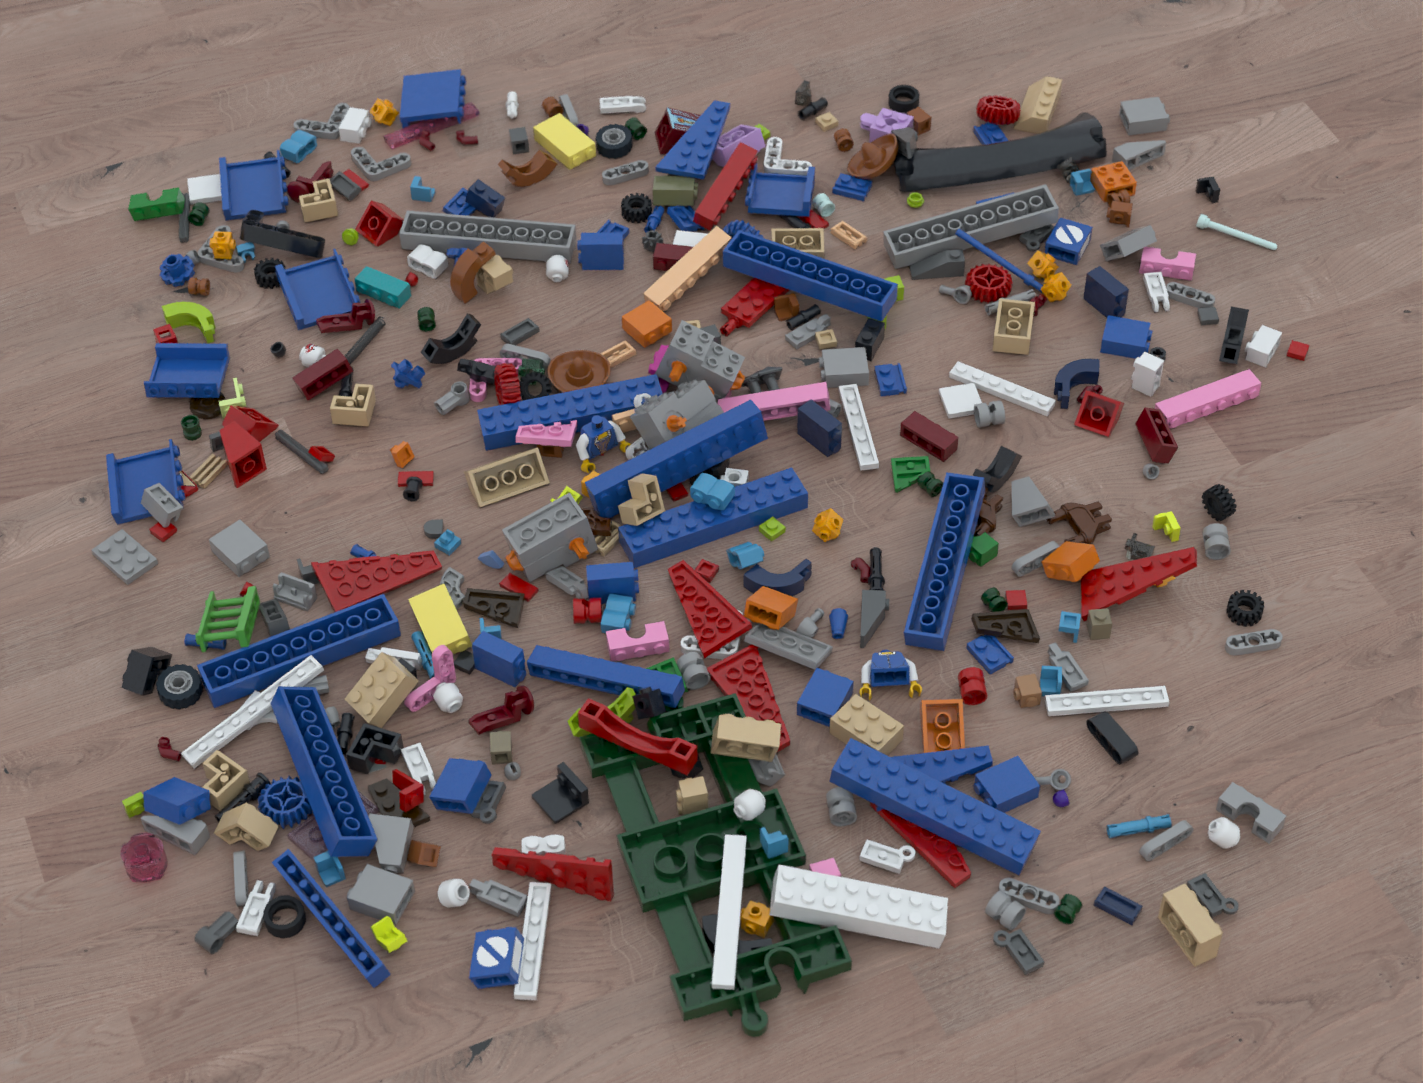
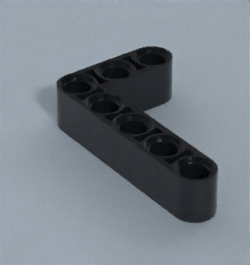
M250 210L242 221L240 239L243 241L310 257H323L326 240L322 237L264 224V213L258 210Z

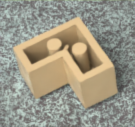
M330 179L313 182L315 193L299 196L304 222L338 216Z
M495 255L478 270L476 274L477 285L486 294L494 290L497 291L513 282V269L499 255Z
M355 384L352 397L334 395L330 407L332 423L369 427L376 402L374 385Z
M640 474L628 480L632 499L618 505L622 523L638 526L665 512L657 476Z
M218 750L202 763L206 777L209 779L202 788L209 790L210 804L219 811L243 791L245 784L250 783L247 770Z
M246 802L223 813L214 834L230 845L242 840L256 851L269 847L278 825L270 817L264 816L256 810L255 806Z

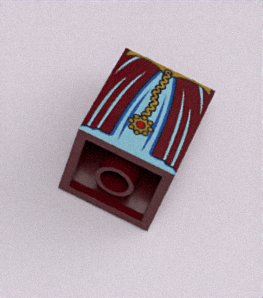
M667 107L654 132L660 154H667L701 115Z

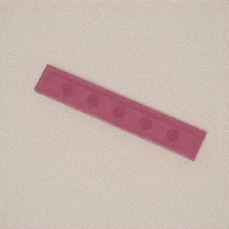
M472 102L462 106L464 117H462L461 122L479 116V110ZM457 116L423 120L384 135V140L391 149L419 139L422 130H428L432 134L458 124Z

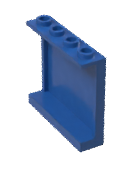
M461 69L403 77L400 121L403 131L410 130L411 121L457 116L458 123L461 124V119L464 117L462 106H465L463 96L466 95L464 87L466 85L465 75L462 76Z
M277 150V157L229 164H227L226 157L219 158L222 210L226 221L243 219L250 210L261 211L264 213V216L286 213V206L289 205L288 196L285 195L287 192V184L284 182L286 172L283 169L285 159L284 156L281 157L279 150Z
M758 163L755 165L754 170L751 169L749 187H747V196L745 197V206H748V213L809 217L815 183V167H808L807 176L758 173Z
M333 249L334 256L284 270L282 264L275 266L277 279L298 330L317 325L316 319L325 315L351 313L352 303H360L359 296L354 294L353 282L348 280V270L343 268V258L341 254L338 255L336 249Z
M156 343L157 357L149 381H144L146 397L219 398L230 359L228 344Z
M169 439L170 447L118 460L114 453L106 455L111 514L117 525L152 516L141 504L144 489L160 483L183 506V501L186 499L184 491L181 489V486H184L182 475H180L182 465L180 460H178L180 450L178 445H174L172 439Z

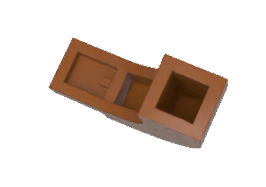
M538 150L529 162L521 166H514L502 159L498 163L504 176L513 185L519 187L530 186L542 181L558 165L550 155L541 150Z
M484 241L472 251L468 248L457 260L451 274V289L454 295L464 304L478 294L474 285V279L478 270L496 255L494 249Z

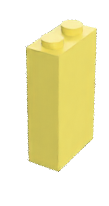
M560 113L533 127L534 140L569 170L596 156L595 142Z
M445 584L408 599L432 653L440 645H445L452 651V654L472 647L470 638Z

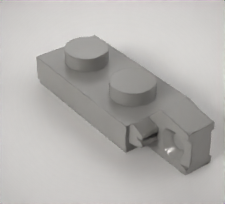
M825 314L820 316L819 319H812L786 334L785 340L795 349H799L816 339L815 332L825 331L831 325V317Z
M563 566L546 573L548 581L568 594H575L577 598H589L588 588L584 584V580Z
M1056 642L1048 645L1049 649L1047 652L1052 666L1062 667V680L1070 692L1087 686L1089 683L1088 678L1069 651H1061Z
M472 879L469 884V891L475 894L476 898L517 917L527 903V895L492 880L483 883Z

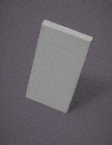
M757 623L745 635L744 640L747 643L814 670L823 663L832 653L833 649L828 644L788 628L781 627L779 630H774L761 623Z

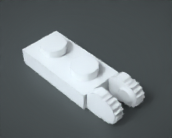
M641 96L601 98L600 110L601 113L633 111L642 113L646 110V101Z
M1144 273L1143 280L1150 302H1152L1153 312H1158L1159 310L1158 301L1163 302L1164 311H1169V295L1162 273Z
M421 743L401 749V754L411 777L421 784L423 781L429 780L430 788L433 790L436 785L434 774Z
M256 881L236 926L237 932L258 936L264 922L263 911L267 903L273 899L276 890L275 883H270L265 894H261L263 881Z

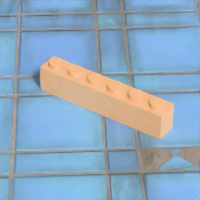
M716 226L643 293L645 302L650 300L662 311L668 310L676 299L681 298L688 288L694 286L696 280L703 277L709 268L720 261V258L723 256V250L732 237Z

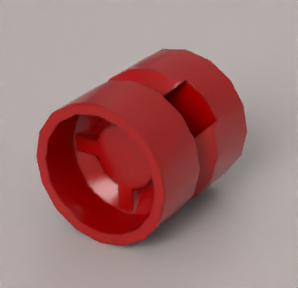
M573 598L574 624H585L587 620L590 623H601V598H590L589 601H586L585 598Z
M976 667L961 670L958 673V682L963 703L967 705L983 703L988 696L983 671Z

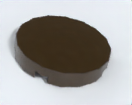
M220 392L219 398H191L190 410L193 415L200 419L216 418L221 415L219 401L226 400L225 396Z

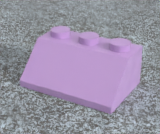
M739 125L724 133L719 138L712 159L718 166L724 167L740 142L758 150L759 153L760 149L766 147L761 129Z

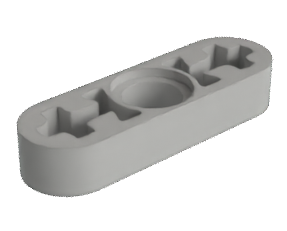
M560 95L559 103L563 108L564 117L574 126H577L579 124L578 118L568 95Z
M639 160L607 169L602 173L603 183L611 186L643 177L649 172L648 163L644 160Z
M1170 282L1166 285L1168 298L1196 308L1214 307L1215 297L1210 293L1177 282ZM1190 294V295H1193L1194 297H1193V298H1189V297H1187L1186 295Z
M504 344L499 352L501 358H519L523 361L524 366L539 370L547 369L551 362L550 357L546 353L512 344Z
M1051 541L1017 559L1012 564L1011 569L1017 576H1024L1043 566L1042 561L1060 546L1055 541Z
M1275 629L1233 635L1227 638L1225 650L1228 654L1234 656L1273 650L1280 647L1283 636L1281 632ZM1256 640L1259 642V644L1252 645L1248 641Z
M1183 820L1146 842L1141 847L1139 853L1146 861H1151L1187 839L1192 834L1194 828L1186 820Z
M244 850L233 852L237 907L245 906L248 899L247 859Z
M1005 878L999 883L998 891L1002 890L1009 895L1011 902L1017 901L1025 907L1045 914H1054L1055 909L1059 906V897L1055 893L1012 878ZM1007 887H1011L1009 891H1005ZM1030 892L1035 898L1027 900L1023 897V894ZM1048 901H1052L1050 906L1046 905Z

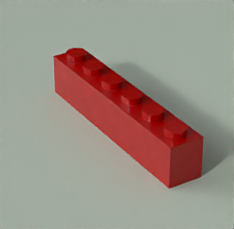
M742 142L738 144L695 211L694 223L710 231L714 225L717 226L721 220L720 215L726 213L729 207L727 204L729 201L733 202L736 190L739 191L744 183L743 179H747L751 172L750 168L755 167L758 158L756 156L758 150Z

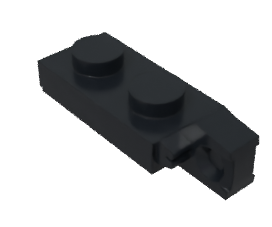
M460 359L457 371L467 373L471 379L490 384L495 382L494 371L496 366L474 360Z

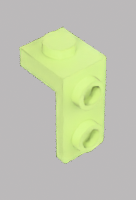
M233 378L237 398L219 401L223 419H225L230 405L246 407L245 397H241L244 394L242 383L238 384L237 378Z

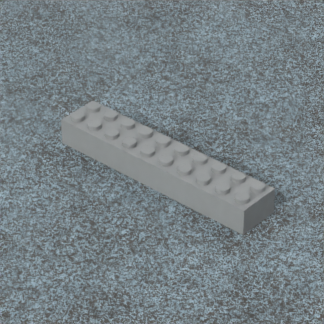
M1045 184L883 231L884 247L894 268L899 269L945 250H964L973 247L955 234L959 228L980 243L985 244L1057 223L1059 208Z
M418 211L406 212L399 233L401 248L407 250H414L422 244L429 246L433 251L447 253V249L469 248L472 251L484 241L501 258L547 261L554 255H561L569 263H571L577 241L576 225Z

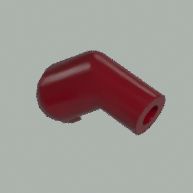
M422 130L419 136V144L429 151H433L435 144L430 142V132Z
M463 130L456 131L455 138L464 145L478 144V136L467 137Z
M1039 294L1029 301L1035 302L1033 317L1038 315V308L1042 307L1047 301V297L1044 294Z
M1100 385L1086 386L1078 396L1077 401L1080 404L1082 403L1086 390L1101 394L1103 388Z
M856 557L851 561V567L854 570L859 569L861 571L860 581L862 583H868L870 567L862 558Z
M161 737L157 745L160 756L179 762L182 752L172 750L170 739L168 737Z

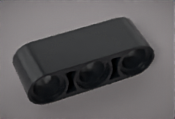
M1103 711L1086 721L1090 733L1117 764L1121 765L1138 756L1139 751L1136 744L1108 712Z

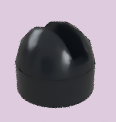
M276 342L271 346L270 351L274 356L280 358L286 354V347L282 342Z

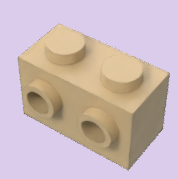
M703 776L686 778L679 781V789L676 790L678 814L683 816L708 808V792Z

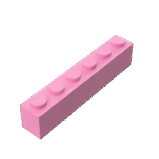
M1248 369L1155 403V409H1161L1170 429L1200 417L1208 416L1216 411L1224 410L1227 407L1259 396L1261 382Z
M826 382L718 399V405H720L723 412L751 399L761 411L763 421L797 416L798 408L811 399L826 411L831 410Z

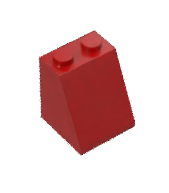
M233 421L219 430L227 463L236 488H239L267 470L261 443L238 423Z

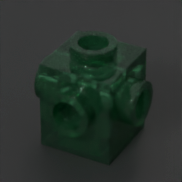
M522 358V365H519L518 368L520 380L527 373H531V369L533 372L545 375L543 360ZM537 381L530 383V385H536Z

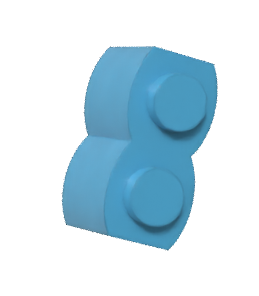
M297 130L291 135L290 139L285 140L280 145L281 157L284 156L285 159L300 163L307 154H310L317 147L316 136L302 130Z
M701 473L690 487V495L697 503L708 504L713 509L724 510L735 496V486L710 474Z
M746 542L726 550L730 564L733 567H738L740 570L763 562L764 551L762 547L751 542Z
M609 594L601 620V633L622 628L630 631V617L636 611L633 597Z

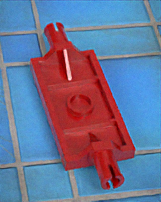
M754 277L721 307V313L728 318V322L720 327L721 334L729 336L734 329H738L743 325L750 328L774 305V298L785 295L789 289Z

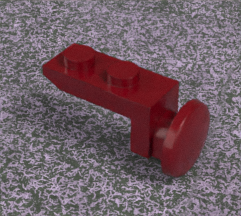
M331 161L323 163L311 179L298 176L296 181L290 182L287 186L289 197L293 201L300 203L299 196L315 193L313 182L332 178L333 169Z
M366 299L361 304L352 303L351 313L325 315L317 318L316 323L321 333L361 330L363 320H366L368 325L374 323L375 308L373 302L370 299Z
M518 686L516 692L505 693L504 705L475 714L468 719V723L479 735L521 720V712L529 715L534 711L533 696L526 686Z

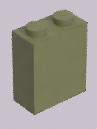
M654 176L653 205L694 206V200H697L698 182H695V178L685 176Z

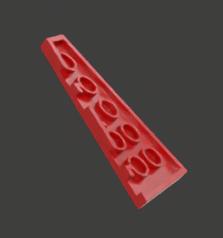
M1195 547L1088 571L1081 578V617L1083 621H1087L1089 610L1106 609L1114 604L1120 605L1146 592V588L1154 584L1159 586L1163 584V580L1171 576L1177 577L1197 567V551Z
M434 550L412 552L406 555L392 554L386 557L351 558L345 561L331 560L325 563L311 562V566L334 612L388 593L442 570V565Z
M684 560L668 568V574L704 659L752 629L751 622Z
M751 644L707 668L710 679L725 696L736 693L746 717H752L758 721L773 720L781 724L780 743L777 752L790 746V738L784 721L781 718L780 709L776 703L775 695L757 646Z
M870 802V806L877 812L876 805ZM886 809L877 812L954 889L971 877V871L954 843Z
M495 847L492 852L493 866L501 870L513 871L520 876L526 875L540 882L555 884L559 888L574 890L578 894L593 896L598 900L611 902L614 897L612 861L610 859H604V862H595V858L587 857L586 860H579L573 855L545 853L544 856L537 855L536 851L522 854L517 849Z

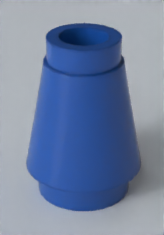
M841 608L833 609L829 615L832 637L835 639H842L844 637L849 617L847 611Z

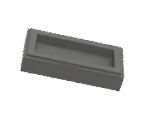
M340 171L330 179L332 188L349 201L353 200L362 191L356 183Z
M527 318L501 333L500 337L506 344L517 345L540 331L539 327Z

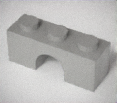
M1234 782L1219 797L1216 807L1217 811L1233 821L1241 814H1248L1254 817L1252 833L1269 844L1282 830L1286 815L1279 809L1273 808L1261 798L1254 796L1244 787L1238 786Z

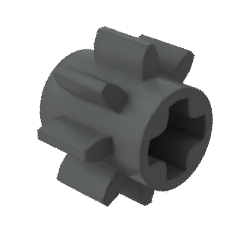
M654 230L646 232V237H642L644 249L650 252L655 251L657 243H663L662 234Z

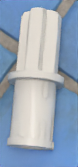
M511 91L507 94L506 108L507 116L513 119V117H517L519 104L517 102V93Z

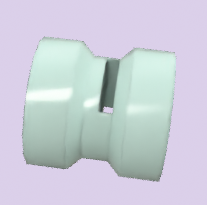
M824 193L818 194L812 201L813 206L823 217L830 216L835 210L834 203Z

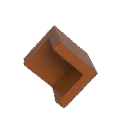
M917 107L907 112V115L913 116L914 130L918 136L931 130L932 117L922 108Z
M795 293L774 298V311L778 321L789 320L798 314L800 305Z
M411 840L407 861L437 867L441 846Z

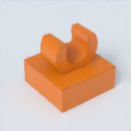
M405 441L390 449L397 467L403 468L415 457L409 443Z

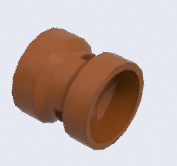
M547 97L542 102V108L550 118L559 113L563 114L562 106L554 97Z
M842 128L834 133L835 142L841 152H847L853 148L854 142L847 129Z
M1123 189L1118 191V193L1108 194L1107 203L1110 208L1112 201L1130 203V196L1127 190Z
M190 277L188 282L189 294L196 295L200 293L201 295L208 296L210 280L207 278L199 280L198 278Z

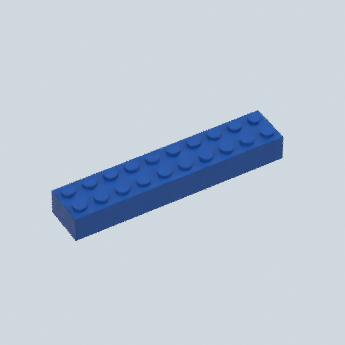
M741 230L737 231L723 250V267L881 322L897 300L898 284Z
M654 374L516 403L478 409V418L485 450L523 444L516 443V434L519 426L542 424L546 427L554 425L555 422H561V425L571 424V421L577 420L575 433L581 432V428L584 425L592 422L593 416L598 415L605 417L607 421H613L612 415L635 409L634 398L638 394L647 393L651 397L663 394L658 376Z
M750 399L586 481L585 485L595 512L602 518H611L619 514L618 505L632 499L628 480L640 474L657 476L660 492H663L768 439L762 413Z
M791 467L736 486L735 496L724 510L713 509L708 504L693 501L666 510L638 526L629 524L618 527L619 543L629 561L633 562V567L637 568L758 526L771 517L778 519L808 508V492Z
M946 472L904 629L905 645L945 650L985 494L984 477Z
M382 594L253 643L249 647H243L198 664L197 667L212 705L216 708L250 695L255 690L260 691L268 688L310 655L324 666L401 636L399 621L385 595Z
M278 686L271 701V706L330 857L369 856L378 839L316 687Z
M852 738L849 739L831 771L829 782L1019 876L1041 832Z

